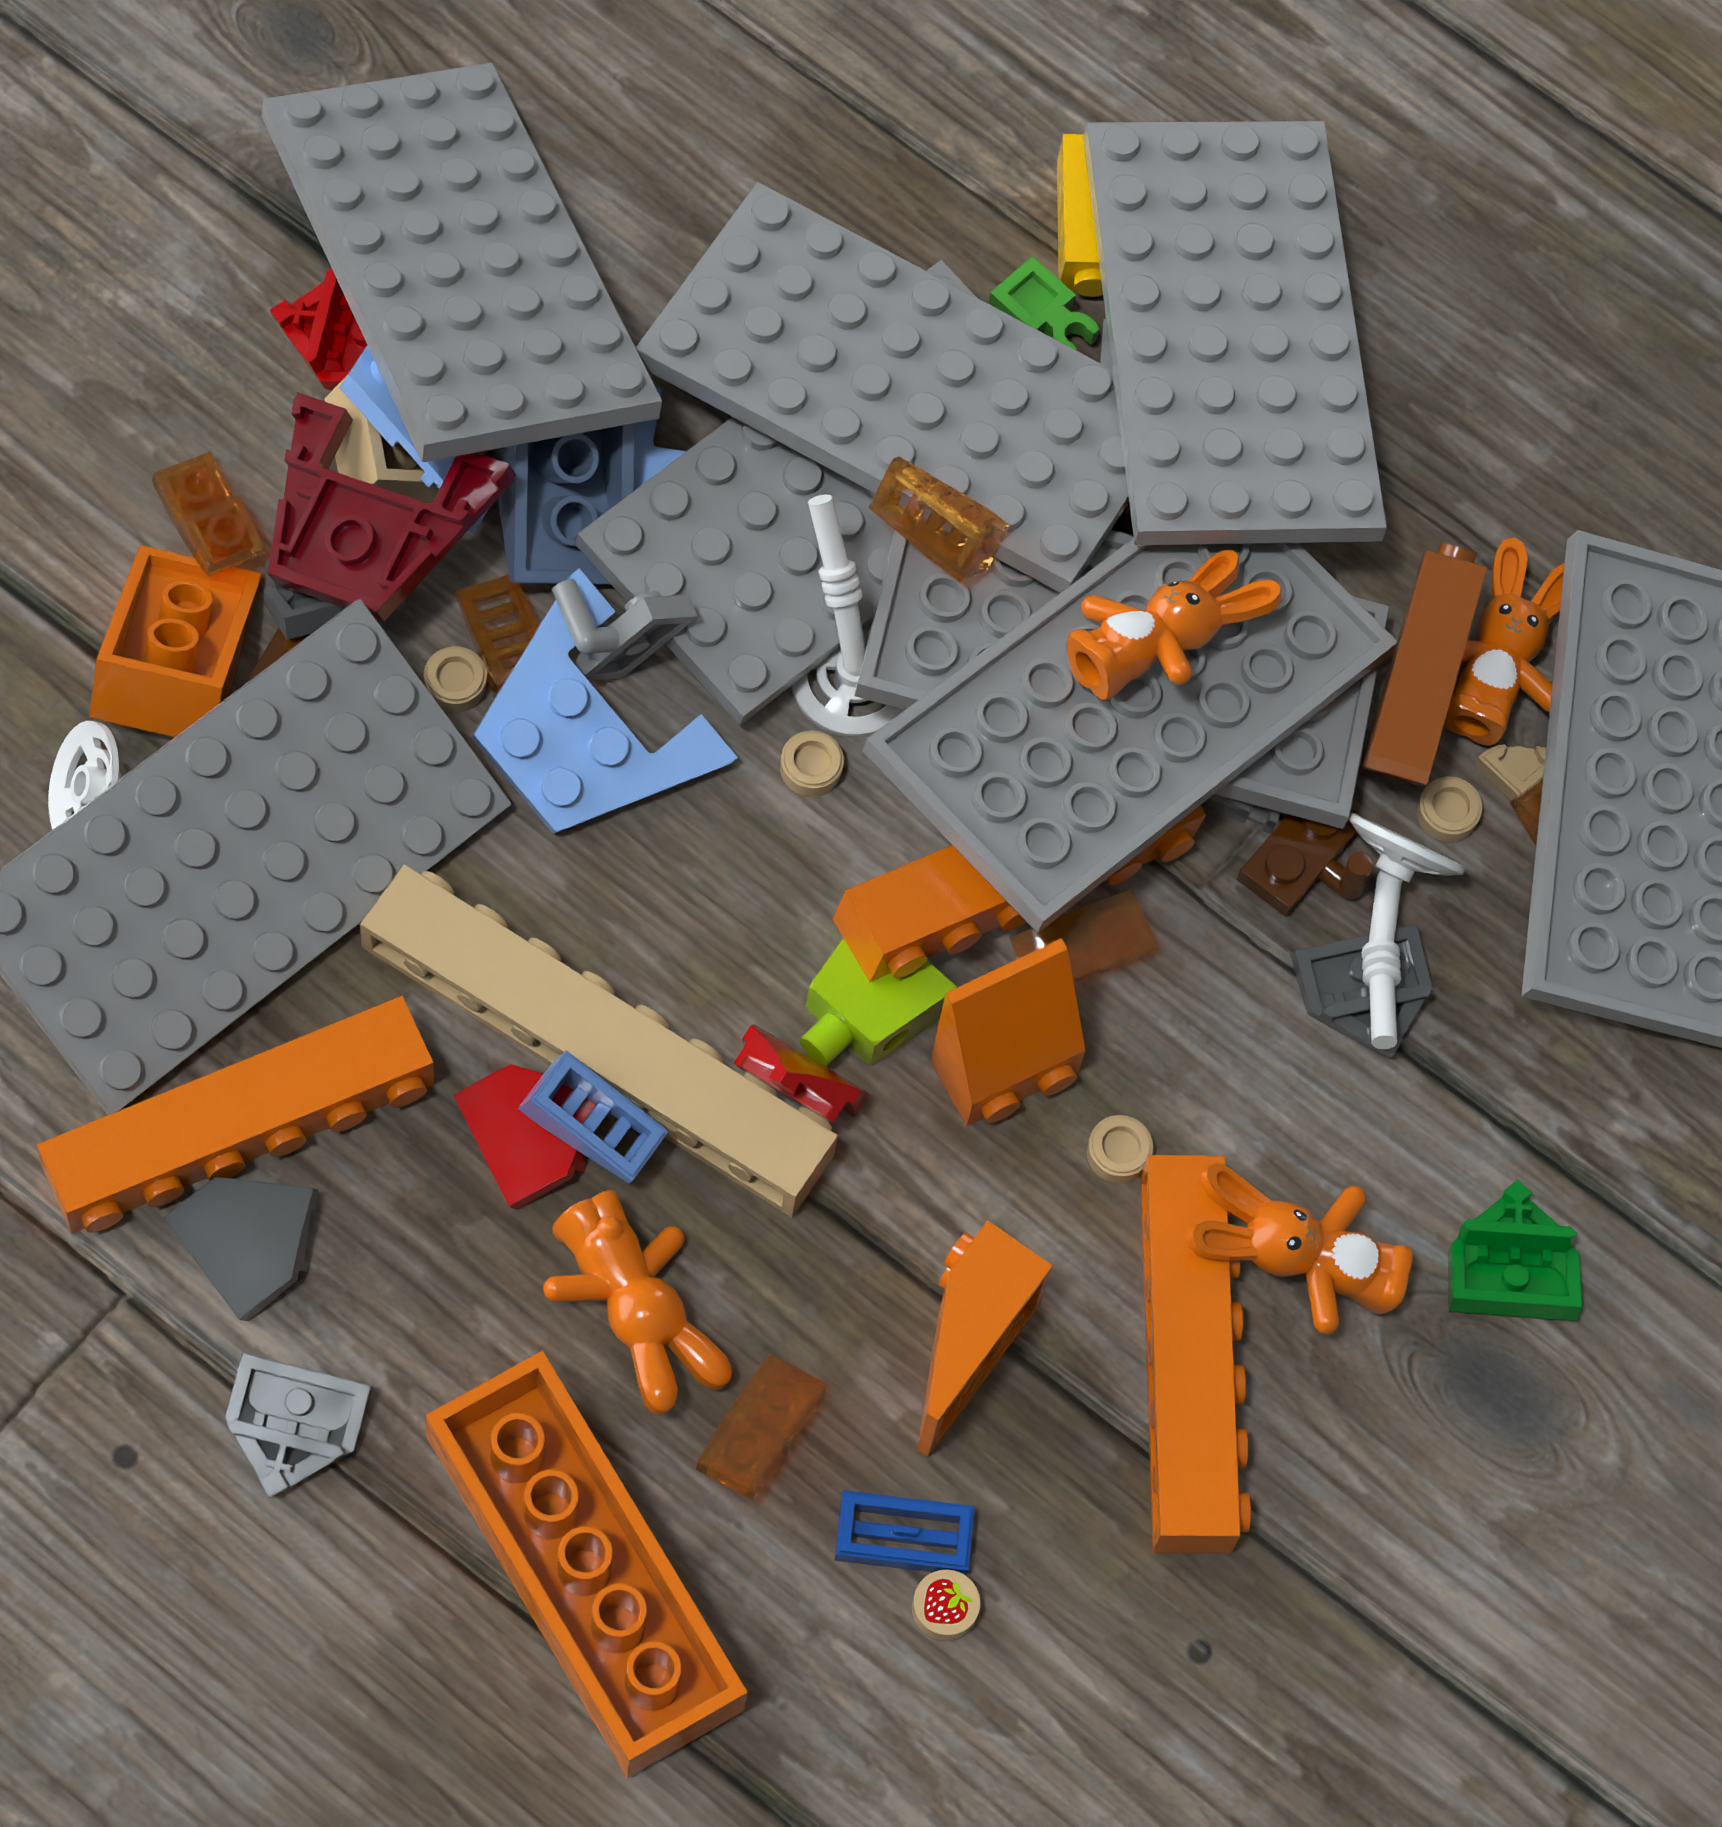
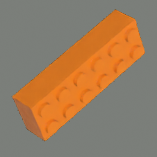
M543 1350L425 1415L427 1440L626 1778L633 1776L744 1711L747 1690Z

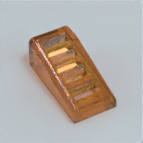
M900 456L892 459L869 506L871 511L960 583L984 573L989 568L999 549V544L1003 541L1010 527L1006 521L990 509ZM907 487L913 492V495L905 509L899 505L902 492ZM926 503L933 508L927 521L921 518ZM947 520L953 524L949 534L943 531Z
M509 575L455 591L456 600L477 655L484 662L487 681L494 698L515 667V665L503 668L500 661L522 655L538 628V624L519 582H510ZM507 594L509 603L478 612L475 603ZM515 614L516 622L486 630L484 623ZM518 634H522L524 638L523 641L497 649L492 644L493 642Z

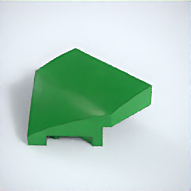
M1517 1179L1504 1190L1502 1197L1475 1219L1469 1218L1461 1225L1458 1238L1451 1243L1448 1251L1449 1312L1578 1321L1582 1310L1580 1252L1573 1247L1578 1232L1570 1225H1558L1530 1200L1533 1192Z

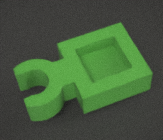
M1034 256L1030 257L990 292L989 305L1076 351L1075 345L1067 340V335L1078 334L1091 345L1097 340L1099 328L1096 322L1084 313L1069 311L1074 306L1076 294Z

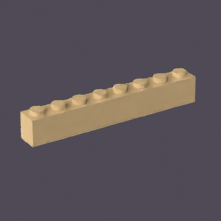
M405 864L402 866L360 923L361 947L549 1066L567 1050L667 1129L669 1132L664 1138L791 1218L794 1216L834 1157L838 1135L831 1131L832 1126L826 1119L806 1107H800L798 1110L779 1099L777 1091L749 1073H745L742 1076L722 1063L723 1058L707 1043L698 1039H691L688 1042L670 1031L666 1020L651 1008L644 1005H637L634 1008L614 996L615 991L611 985L598 975L589 971L579 974L560 962V955L547 943L537 938H530L526 941L507 929L506 921L491 908L482 904H477L473 908L454 896L452 887L438 875L429 871H423L419 874Z

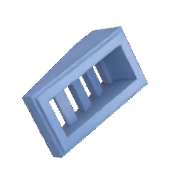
M567 1050L550 1064L518 1107L521 1112L539 1126L628 1184L634 1180L669 1132ZM564 1083L573 1091L560 1107L551 1099ZM585 1098H587L595 1106L584 1121L580 1123L572 1116ZM610 1113L618 1120L604 1139L601 1140L594 1134V1131L605 1116ZM631 1127L639 1132L640 1135L623 1157L614 1148Z

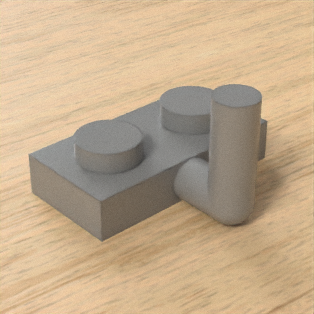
M574 579L562 581L552 588L573 641L579 650L570 659L588 681L624 678L698 617L689 595L661 596L658 591H650L628 601L625 605L626 612L613 623L596 628Z

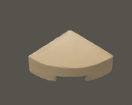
M1505 744L1497 745L1479 755L1474 766L1519 808L1542 787L1546 748L1540 746L1531 748L1525 746L1507 747Z

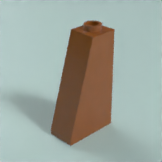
M1440 543L1438 553L1429 550L1423 553L1397 640L1398 643L1394 650L1360 766L1361 770L1419 787L1427 785L1487 571V567L1474 563L1476 552Z

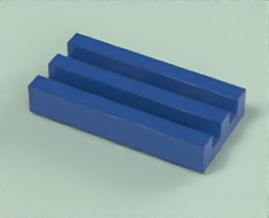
M843 1490L834 1561L925 1572L954 1570L967 1576L975 1506ZM854 1511L959 1523V1531L956 1533L853 1520ZM851 1537L957 1549L956 1555L852 1543Z

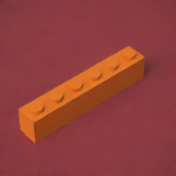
M1197 807L1106 880L1109 884L1115 885L1129 879L1141 869L1142 864L1160 857L1163 862H1169L1191 849L1195 843L1193 837L1206 816L1202 807ZM953 845L845 890L833 917L835 925L869 982H873L889 973H892L894 978L905 977L923 966L930 956L947 950L950 955L960 953L974 945L983 933L999 926L1003 931H1010L1026 923V920Z
M400 996L36 1145L41 1166L70 1233L73 1234L83 1229L90 1233L98 1232L118 1223L123 1218L122 1213L146 1203L149 1207H158L176 1200L184 1193L185 1187L207 1178L211 1181L215 1177L231 1178L245 1168L246 1162L267 1153L272 1157L287 1155L303 1146L306 1142V1137L328 1128L332 1132L350 1129L361 1123L366 1118V1113L389 1103L392 1107H402L415 1102L427 1092L426 1088L434 1085V1063L403 996Z
M1147 1155L1140 1175L1153 1553H1232L1240 1538V1532H1249L1250 1496L1248 1492H1239L1238 1468H1246L1248 1436L1246 1428H1236L1235 1404H1244L1245 1369L1243 1365H1234L1233 1341H1241L1243 1311L1241 1302H1231L1230 1279H1238L1240 1260L1203 1258L1189 1248L1186 1238L1188 1230L1203 1221L1214 1220L1228 1224V1217H1235L1234 1214L1209 1198L1201 1185L1200 1176L1204 1168L1214 1163L1226 1166L1225 1156Z

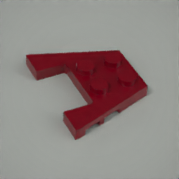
M297 392L293 400L291 413L295 418L291 450L286 449L284 460L288 465L284 498L278 500L267 574L275 584L344 608L354 601L361 599L373 617L384 622L512 484L516 473L510 464L479 453L455 456L434 501L431 503H425L329 470V467L353 418L345 408Z

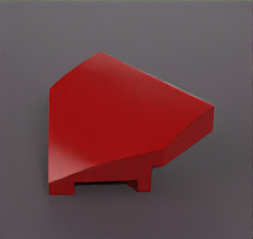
M331 268L325 272L326 275L323 283L289 305L285 299L269 310L324 389L333 390L349 374L367 346Z
M755 1024L749 1027L742 1038L744 1047L734 1062L736 1066L834 1123L842 1108L856 1116L869 1095L868 1091Z
M510 1064L471 1084L453 1096L508 1206L519 1210L573 1178L574 1171L584 1173L587 1162L583 1159L584 1154L539 1126L518 1109L543 1073ZM563 1083L551 1100L561 1107L573 1089ZM585 1098L572 1117L582 1123L595 1104Z

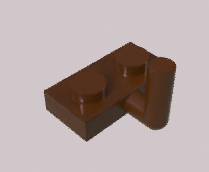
M1352 809L1350 810V815H1351V813H1355V814L1359 815V814L1356 813L1354 810H1352ZM1287 814L1240 869L1237 881L1283 916L1287 917L1319 879L1347 900L1357 899L1363 893L1370 876L1373 860L1367 853L1355 852L1349 857L1346 867L1336 861L1337 857L1358 834L1349 820L1341 829Z

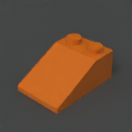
M140 545L96 659L89 717L115 723L123 727H133L176 737L229 697L261 584L262 573Z
M1062 938L945 993L930 1062L966 1127L985 1118L987 1123L998 1122L1014 1113L1020 1107L1021 1100L1039 1091L1044 1096L1056 1094L1070 1086L1077 1079L1076 1074L1079 1073L1086 1050L1069 953Z
M988 1220L975 1237L965 1232L955 1243L943 1263L948 1268L942 1275L938 1285L945 1290L938 1313L917 1451L927 1458L1039 1308L1053 1267L1052 1264Z

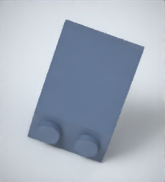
M635 423L492 449V458L510 464L516 473L512 484L498 498L510 582L560 583L567 580L572 573L580 568L592 584H610L574 543L577 533L634 491Z

